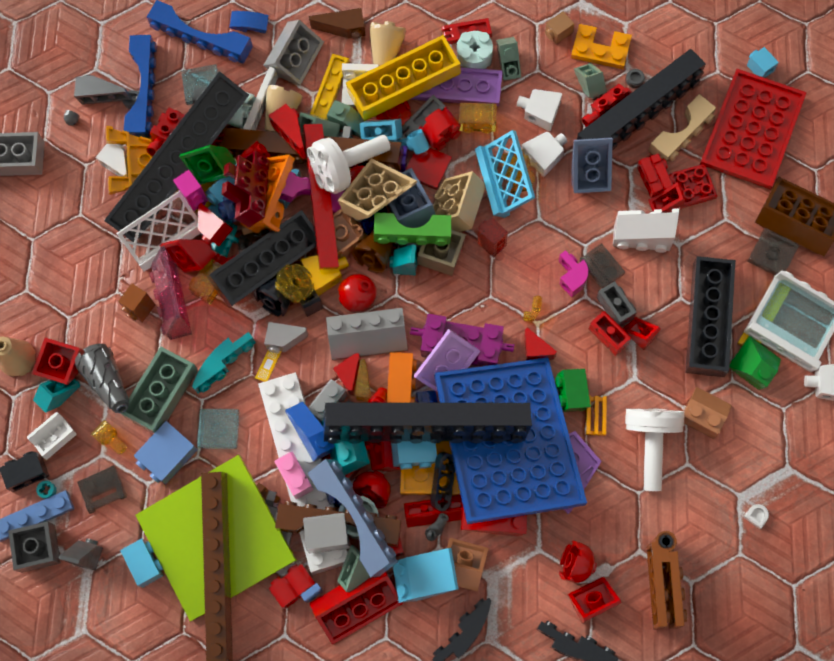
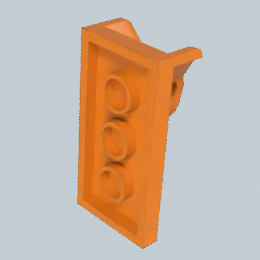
M291 155L268 158L269 172L265 218L250 228L241 223L242 226L254 233H259L266 226L275 232L280 231L284 205L278 200L286 186L287 177L293 168L295 158Z

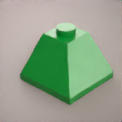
M214 145L195 149L179 156L200 185L225 178L223 175L224 165L229 162L234 165L236 164L235 159L227 148Z
M748 336L730 362L729 368L756 389L761 390L768 387L778 372L781 359L754 338Z

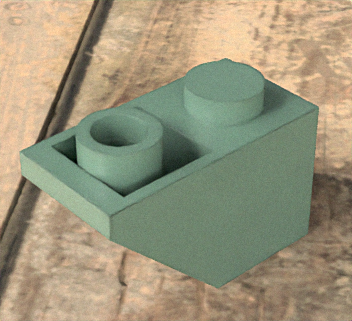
M514 37L496 40L503 80L521 78L517 41Z
M300 112L298 120L301 132L304 133V124H322L324 136L338 137L341 124L310 113Z

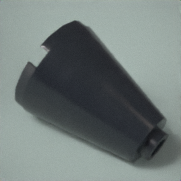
M289 265L254 291L256 301L261 300L263 303L262 307L270 314L277 317L282 314L283 317L287 313L304 277L302 269L297 265Z

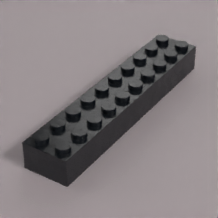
M219 71L104 221L117 231H120L172 196L177 190L173 180L188 170L180 159V154L211 145L248 98L249 94ZM144 220L141 222L140 230H146L152 221ZM128 231L123 235L134 242L136 232Z
M325 403L323 418L324 442L337 444L341 441H349L352 444H357L361 441H369L373 444L381 443L382 441H390V443L394 444L401 443L402 441H410L414 444L421 443L422 441H430L431 443H441L442 441H451V443H461L463 441H471L472 443H481L483 441H491L492 443H501L503 441L521 443L526 440L532 427L530 403Z

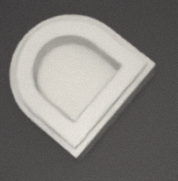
M756 504L749 508L744 518L761 529L769 518V512L765 506Z

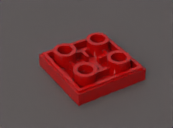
M705 164L670 173L675 183H680L686 200L682 208L717 199L718 195Z

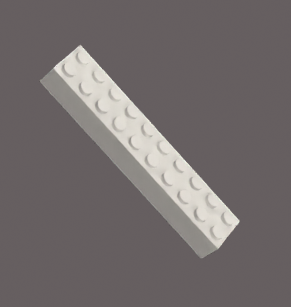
M296 372L259 383L278 457L280 458L289 452H293L314 489L296 500L286 484L291 502H296L297 506L305 507V504H313L317 506V509L324 510L325 507L336 508L333 496L317 490L308 475V472L322 462V458L315 462L312 461L285 412L286 409L302 401L306 405ZM304 530L299 532L309 569L313 575L343 566L348 549L309 554L306 550Z

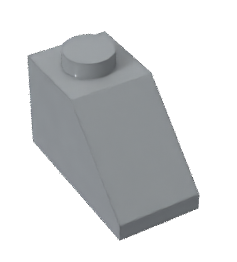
M269 322L264 345L272 353L286 352L308 337L307 328Z

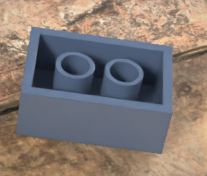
M410 168L402 172V174L417 180V183L387 204L390 212L394 213L400 224L408 228H418L425 225L431 216L436 214L433 204L414 171Z

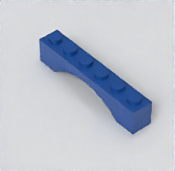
M158 0L155 1L147 15L150 27L154 30L164 31L171 37L176 36L186 43L196 44L203 50L208 49L218 56L228 57L232 62L244 64L253 48L250 37L235 31L211 34L191 28L177 16L171 5Z
M130 35L129 53L139 67L141 85L136 102L124 117V131L137 137L142 136L150 139V131L153 127L151 117L154 115L152 100L155 98L154 90H152L153 84H155L153 70L156 68L154 53L157 52V43L153 41L151 35Z

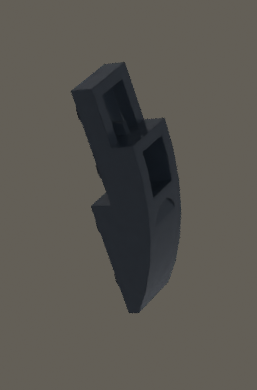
M482 598L474 605L476 609L471 614L466 612L458 619L460 621L458 627L462 633L456 632L448 639L450 644L445 648L440 646L433 653L435 656L432 659L433 661H445L453 653L459 659L471 647L486 622L491 605L490 598L487 600Z
M541 621L536 629L554 640L550 647L551 649L567 657L580 661L618 660L614 656L616 652L606 646L604 649L596 645L597 641L588 635L585 638L581 636L576 643L574 636L565 631L563 634L556 630L557 626L549 621L545 623Z

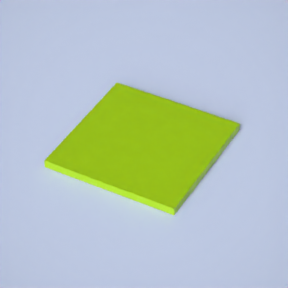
M240 455L210 471L227 473L231 598L296 561L282 532L277 531L275 528L276 521ZM201 477L135 515L190 622L205 614Z

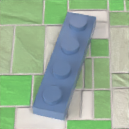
M62 491L1 518L0 542L9 538V530L47 522L74 510L68 491Z

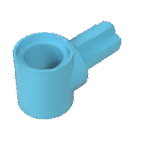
M421 129L413 131L407 138L397 140V142L402 143V146H407L410 151H414L415 154L423 153L430 148Z

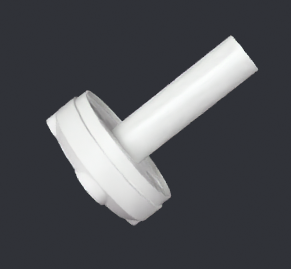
M385 135L378 136L345 151H342L333 139L325 138L315 141L311 147H308L307 154L318 186L330 193L337 194L350 186L351 175L349 167L385 153L391 147Z
M626 409V429L645 432L643 490L662 491L663 434L683 432L684 411Z

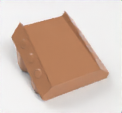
M341 208L333 214L338 259L351 254L355 246L367 237L355 219L343 213Z

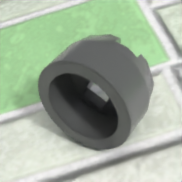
M66 110L64 121L68 125H75L80 116L73 111Z

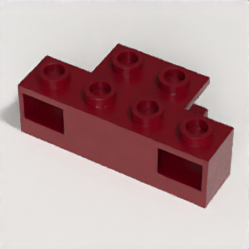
M256 150L245 158L239 155L237 166L231 162L224 165L223 175L235 179V185L226 181L222 184L221 195L236 203L235 219L249 228L265 218L269 159Z

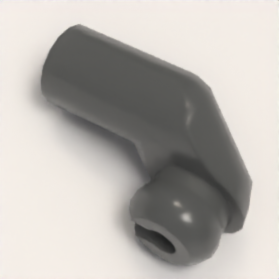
M441 513L436 522L426 529L425 536L427 540L434 541L442 533L449 519L446 514Z

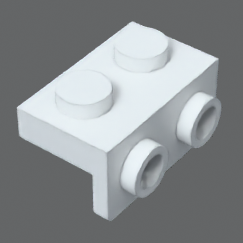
M56 412L28 435L27 439L36 447L41 456L47 460L76 436L77 433Z

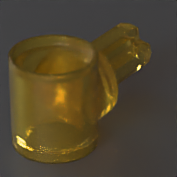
M103 420L90 433L102 445H109L117 454H122L127 449V446L117 437V431L106 420Z

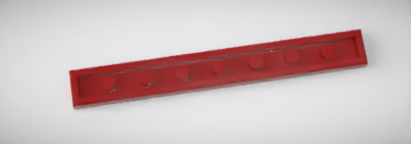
M304 124L303 131L319 270L338 269L339 262L331 193L318 186L307 154L308 147H311L315 141L324 139L323 125Z

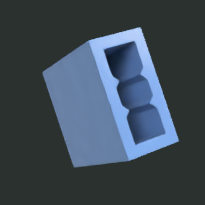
M165 421L135 453L134 457L138 460L136 464L144 471L148 469L152 472L150 475L152 479L157 483L162 481L164 484H167L198 449Z

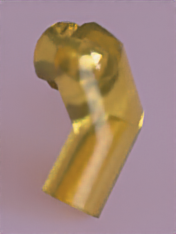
M536 295L533 297L531 312H524V321H529V323L535 321L541 311V296Z

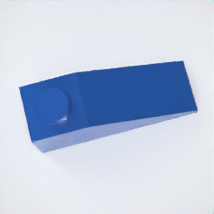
M303 401L285 410L313 462L331 454L335 448L334 444L324 442L323 426Z

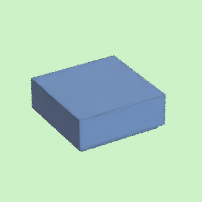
M316 583L300 596L306 603H309L321 594L323 589Z

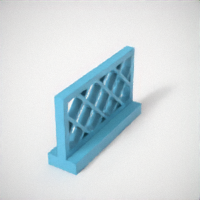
M515 130L506 133L485 147L479 146L475 148L494 216L505 218L514 209L535 199ZM512 138L511 148H506L508 139ZM498 146V153L496 157H494L492 149ZM504 149L509 151L506 161L501 160ZM513 154H516L518 158L515 166L510 164ZM499 162L504 163L501 174L497 170ZM509 166L514 168L510 178L505 176ZM518 170L522 172L520 182L515 181ZM504 178L509 180L506 190L502 188ZM513 183L519 185L515 195L510 193ZM523 187H525L527 189L528 196L521 198L520 194L522 192ZM509 195L514 197L510 206L506 202Z

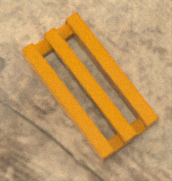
M589 396L590 405L591 401H595L594 431H590V407L586 409V435L606 436L607 396ZM599 402H602V431H598Z

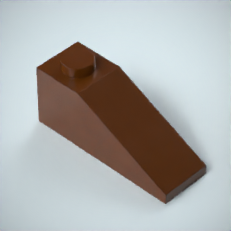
M361 8L309 16L311 29L345 38L366 36Z

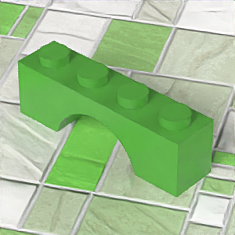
M394 213L374 214V242L380 244L397 242L401 245L408 243L426 245L428 243L438 246L450 244L451 215H432L425 225L418 228H408L397 221Z

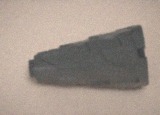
M100 343L84 348L85 353L82 356L79 353L75 359V366L78 372L85 378L92 390L106 403L109 409H112L115 413L125 412L129 406V398L123 387V381L111 348H108L106 344Z

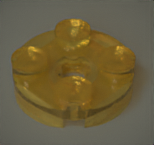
M288 264L278 272L275 287L287 299L298 303L312 294L314 283L312 284L310 279L312 277L311 273L304 266ZM294 279L297 280V285H298V286H296V285L293 284L292 281H293Z

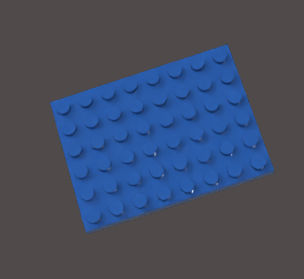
M549 358L435 373L434 377L440 403H530L532 427L526 440L521 443H512L511 441H503L501 443H492L491 441L451 443L449 441L467 524L586 506L587 500Z

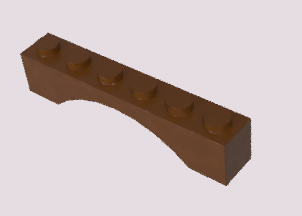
M285 501V504L279 503L275 528L277 531L298 534L304 530L303 518L345 513L347 525L356 527V524L347 509L345 512H338L337 508L325 507L324 510L317 509V506L313 504H305V507L297 506L296 502ZM369 512L374 518L375 526L383 532L387 545L398 547L401 520H397V516L386 515L385 518L377 517L376 513Z

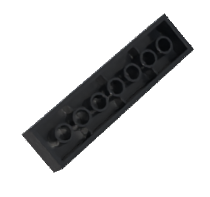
M689 49L579 132L577 140L612 138L613 151L620 141H626L632 135V132L642 129L646 124L645 122L649 119H655L662 109H668L674 100L685 96L687 90L697 87L701 82L700 78L704 74L703 70L706 63L692 49Z

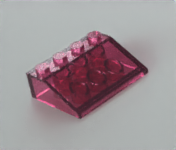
M165 246L160 247L151 264L152 272H150V278L152 283H155L156 289H153V293L160 305L157 307L159 317L163 319V324H161L162 333L167 335L170 340L192 335L177 265Z

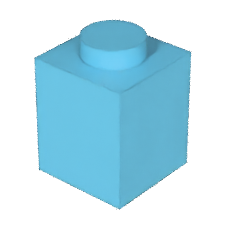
M763 47L761 50H755L750 54L747 67L755 75L766 78L776 70L779 62Z

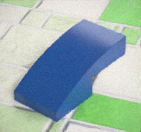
M232 11L229 28L242 32L252 30L265 34L269 15L250 11Z

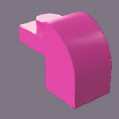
M565 250L559 255L558 261L568 272L560 278L559 284L572 298L584 288L588 277V266L585 260L577 264L578 261L575 256L568 254Z

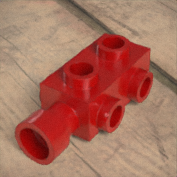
M620 83L611 88L591 104L592 113L582 118L583 124L586 127L630 95L632 93L631 90L627 87L624 88Z
M169 107L166 113L162 112L158 125H154L150 131L152 142L146 149L150 156L153 157L179 124V121L184 117V114Z

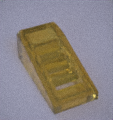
M361 359L355 398L357 401L368 402L371 398L368 369L365 359Z

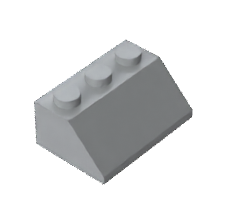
M300 20L287 22L263 66L267 69L273 67L276 69L279 78L296 85H301L324 41Z

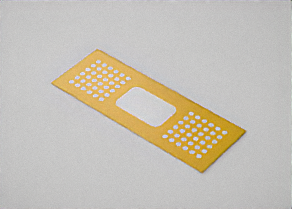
M267 351L255 376L256 379L263 382L269 380L282 351L280 353Z

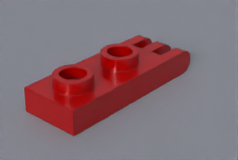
M489 18L441 27L442 32H444L443 35L449 44L457 43L462 33L470 31L486 32L489 37H492Z

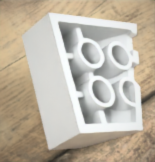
M659 209L649 214H645L642 210L618 211L614 224L613 246L619 249L636 248L639 251L650 249L660 253L670 251L676 235L679 209H672V213H662V209Z

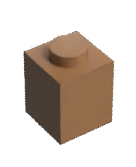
M563 11L546 22L545 34L549 40H553L555 44H558L573 33L574 22Z

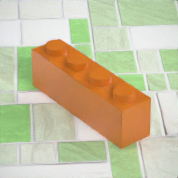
M390 352L387 403H415V397H412V390H416V378H413V371H417V360H414L413 353Z

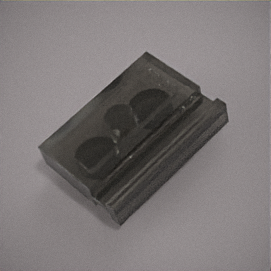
M602 243L579 260L580 262L585 260L589 274L601 289L625 274V271Z

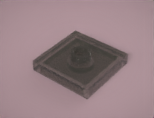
M764 228L747 262L776 275L782 270H787L799 244Z

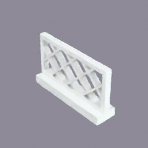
M178 191L116 234L145 272L168 256L160 247L162 243L178 239L191 240L201 232L198 230V217L181 192ZM179 197L182 201L181 210L172 209V201ZM160 209L167 210L165 221L155 219L156 213ZM170 211L180 213L178 223L169 221ZM183 213L190 214L194 221L188 225L182 224ZM144 220L152 221L150 231L140 230L141 222ZM155 222L165 223L163 233L153 232ZM168 224L177 225V233L174 235L166 234ZM128 231L136 232L134 242L126 241L123 234ZM139 232L149 234L147 244L137 242ZM152 235L162 236V241L158 246L150 245ZM137 245L147 247L146 253L140 258L135 254Z

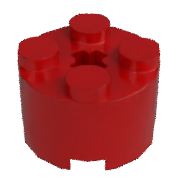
M444 107L443 111L437 109L425 118L426 124L419 127V130H423L428 143L438 151L442 150L451 139L455 140L461 134L459 131L461 124L447 107Z

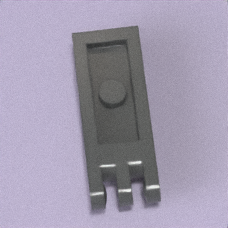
M432 95L402 126V133H405L407 138L410 133L419 130L420 126L426 124L425 118L437 109L443 111L446 106Z

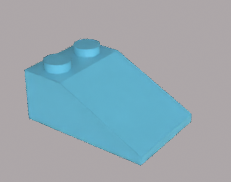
M451 548L397 560L398 563L393 566L399 603L419 601L459 589Z

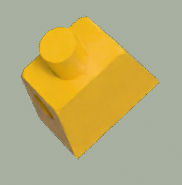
M318 255L301 259L308 278L318 296L341 282L343 279L340 270L349 267L345 256L338 259V269L319 270Z

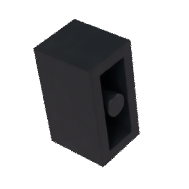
M34 451L25 453L18 460H9L4 463V466L0 467L5 487L11 492L18 491L49 477L43 457Z

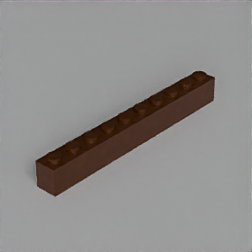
M224 128L222 130L225 136H221L220 140L223 141L219 143V146L227 148L233 158L239 156L255 141H258L266 147L267 152L272 157L291 155L295 158L294 162L298 164L307 162V157L303 160L277 132ZM302 134L303 143H304V148H305L304 134ZM324 136V139H333L342 151L369 141L367 139ZM389 141L390 150L372 159L400 171L404 153L402 143ZM370 159L358 163L354 166H351L350 168H354L357 166H366Z
M207 472L201 473L206 661H233L227 473Z

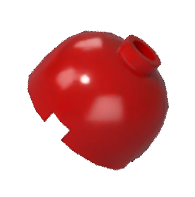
M362 274L350 275L338 287L339 301L350 312H365L373 305L377 296L375 283L371 278Z
M379 471L364 472L357 476L353 482L352 488L356 494L370 499L376 508L386 507L391 494V486L383 473Z
M572 540L573 544H568L562 553L560 565H563V572L559 571V575L563 580L580 583L595 573L597 563L595 562L594 553L589 546Z

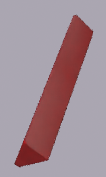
M461 495L452 496L451 505L445 511H439L432 507L431 499L404 503L407 527L431 525L436 522L441 513L449 517L447 522L461 520ZM442 498L441 500H438V504H440V502H443L444 499Z

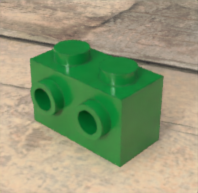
M568 369L559 372L555 383L557 388H559L562 411H584L590 408L585 369Z

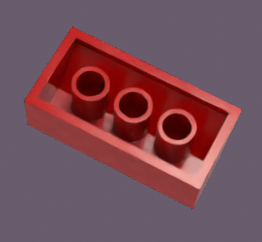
M384 572L379 577H370L350 592H346L340 585L309 604L317 621L333 645L402 605L403 602L399 603L397 591L387 573Z

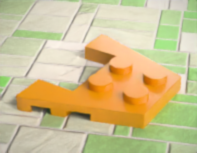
M106 126V144L126 145L128 177H108L109 195L128 190L152 159V156L146 151L152 142L151 139L142 136L137 137L129 134L127 131L122 130L121 132L113 129L112 126Z

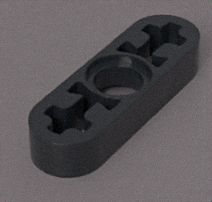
M447 452L439 453L435 460L431 505L439 511L447 510L451 505L455 467L452 454ZM449 459V462L444 465L443 461ZM446 476L447 483L441 487L439 481L442 477ZM443 498L444 501L438 504V500H441Z

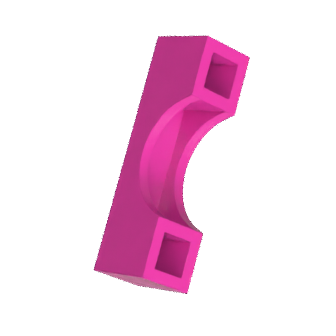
M290 172L286 180V186L282 190L279 199L291 203L300 195H311L309 178H301L296 176L295 173ZM345 190L337 194L331 193L333 214L341 209L338 199Z

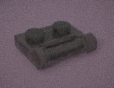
M114 465L77 482L89 514L96 512V509L113 501L127 498ZM116 488L117 492L95 502L92 501V498Z

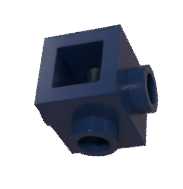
M223 197V201L217 204L220 216L224 221L230 219L232 223L238 221L235 219L236 203Z

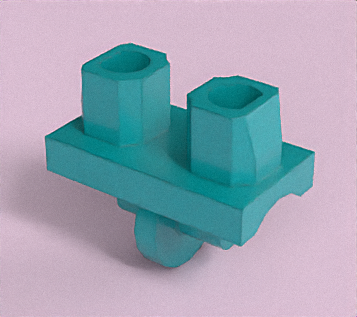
M224 221L233 230L220 246L212 243L211 246L214 252L227 257L232 243L237 244L239 241L238 238L234 237L238 226L229 221Z

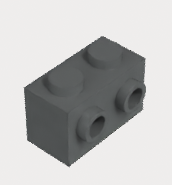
M615 281L598 291L597 300L606 313L620 327L634 319L636 309L628 301L623 289Z

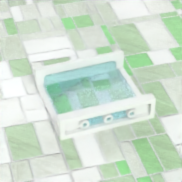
M782 270L775 275L744 333L807 371L813 372L822 363L819 361V358L834 333V301L829 299L825 293L811 288L808 283L794 278V275L790 272Z

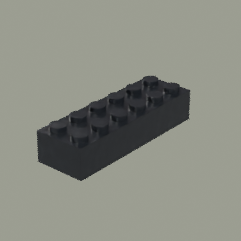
M302 210L280 225L279 232L272 230L207 276L229 308L316 247L315 228Z
M697 256L693 263L685 373L725 377L729 372L736 260Z

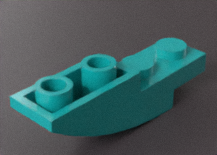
M247 332L234 343L228 337L212 351L199 369L192 385L198 394L209 390L211 384L215 381L224 379L227 375L226 373L229 372L225 365L235 362L241 353H246L253 348L256 342L251 334Z

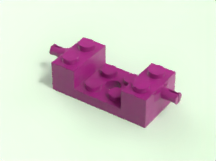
M427 314L426 324L423 329L411 327L410 335L421 336V356L428 357L447 330L450 329L480 350V353L471 363V365L480 367L497 365L502 350L513 352L515 345L503 343L504 326L485 323L484 328L448 322L446 316Z

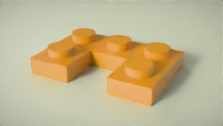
M579 24L571 58L624 69L632 35L614 31L611 47L593 43L597 27Z

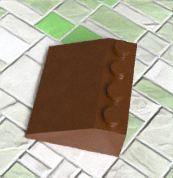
M778 177L754 223L816 254L825 256L834 242V203Z

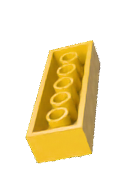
M444 35L346 82L347 92L363 121H366L460 75L461 63Z

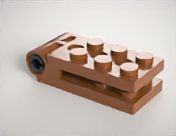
M670 531L660 532L646 547L653 630L663 629L667 627V623H669L670 629H678L685 626L684 622H687V611L683 609L682 601H685V590L681 588L680 580H683V569L679 567L678 551H674L677 539ZM662 567H664V571H665L666 589H664L663 569H662Z

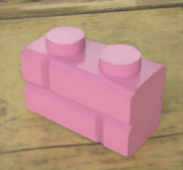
M289 452L274 461L296 500L314 490L293 452Z

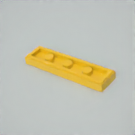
M332 54L310 114L328 120L327 113L334 100H336L343 81L342 63L349 64V58Z

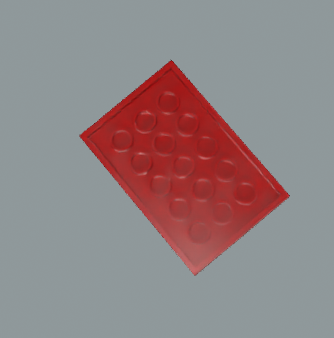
M736 68L700 165L705 164L708 168L771 190L807 92Z

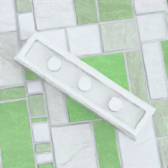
M269 67L243 129H257L266 107L267 88L269 85H275L278 79L275 68Z

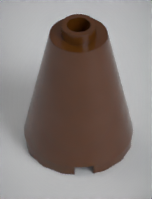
M373 231L355 246L352 254L361 266L365 264L369 267L368 271L382 273L387 268L396 242H389L387 244L374 242Z

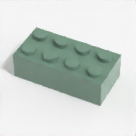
M160 347L130 395L128 409L120 414L144 429L155 433L165 421H168L197 373V367L192 362Z

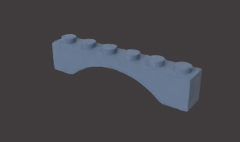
M325 459L308 472V475L317 490L336 498L351 514L360 539V561L370 577H379L398 563L395 558L396 554L385 542L383 532L375 526L373 516L364 508L362 498L354 492L353 484L343 474L341 464L333 459Z

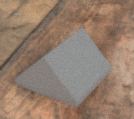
M345 513L303 518L305 544L309 554L350 548Z

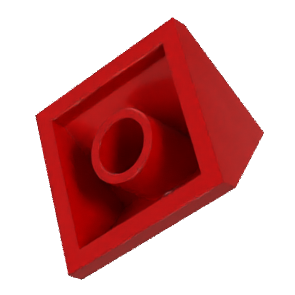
M604 576L568 594L582 623L622 603Z

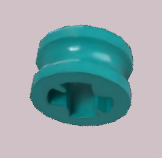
M42 481L37 485L36 492L41 498L47 499L56 495L57 488L50 481ZM45 486L51 488L48 490V494L42 493L45 490Z

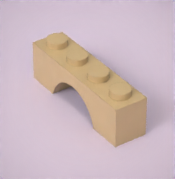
M699 94L686 108L684 115L687 119L688 127L678 133L662 131L650 144L649 152L652 155L660 154L661 158H664L667 163L674 161L679 155L678 151L681 148L685 149L690 144V139L693 136L697 137L706 123L710 124L715 118L714 112L716 107Z

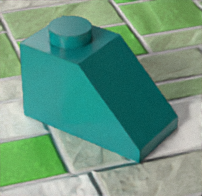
M409 245L394 250V256L390 257V267L393 268V274L416 276L418 258L416 245Z
M75 378L69 385L49 380L39 385L33 401L47 413L60 407L80 388L81 384Z

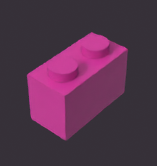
M187 170L173 180L193 211L198 209L200 203L205 205L208 202L202 187L190 170Z

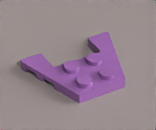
M574 431L569 433L583 489H585L600 465L601 460L577 432ZM567 508L563 510L567 514H569L573 508Z

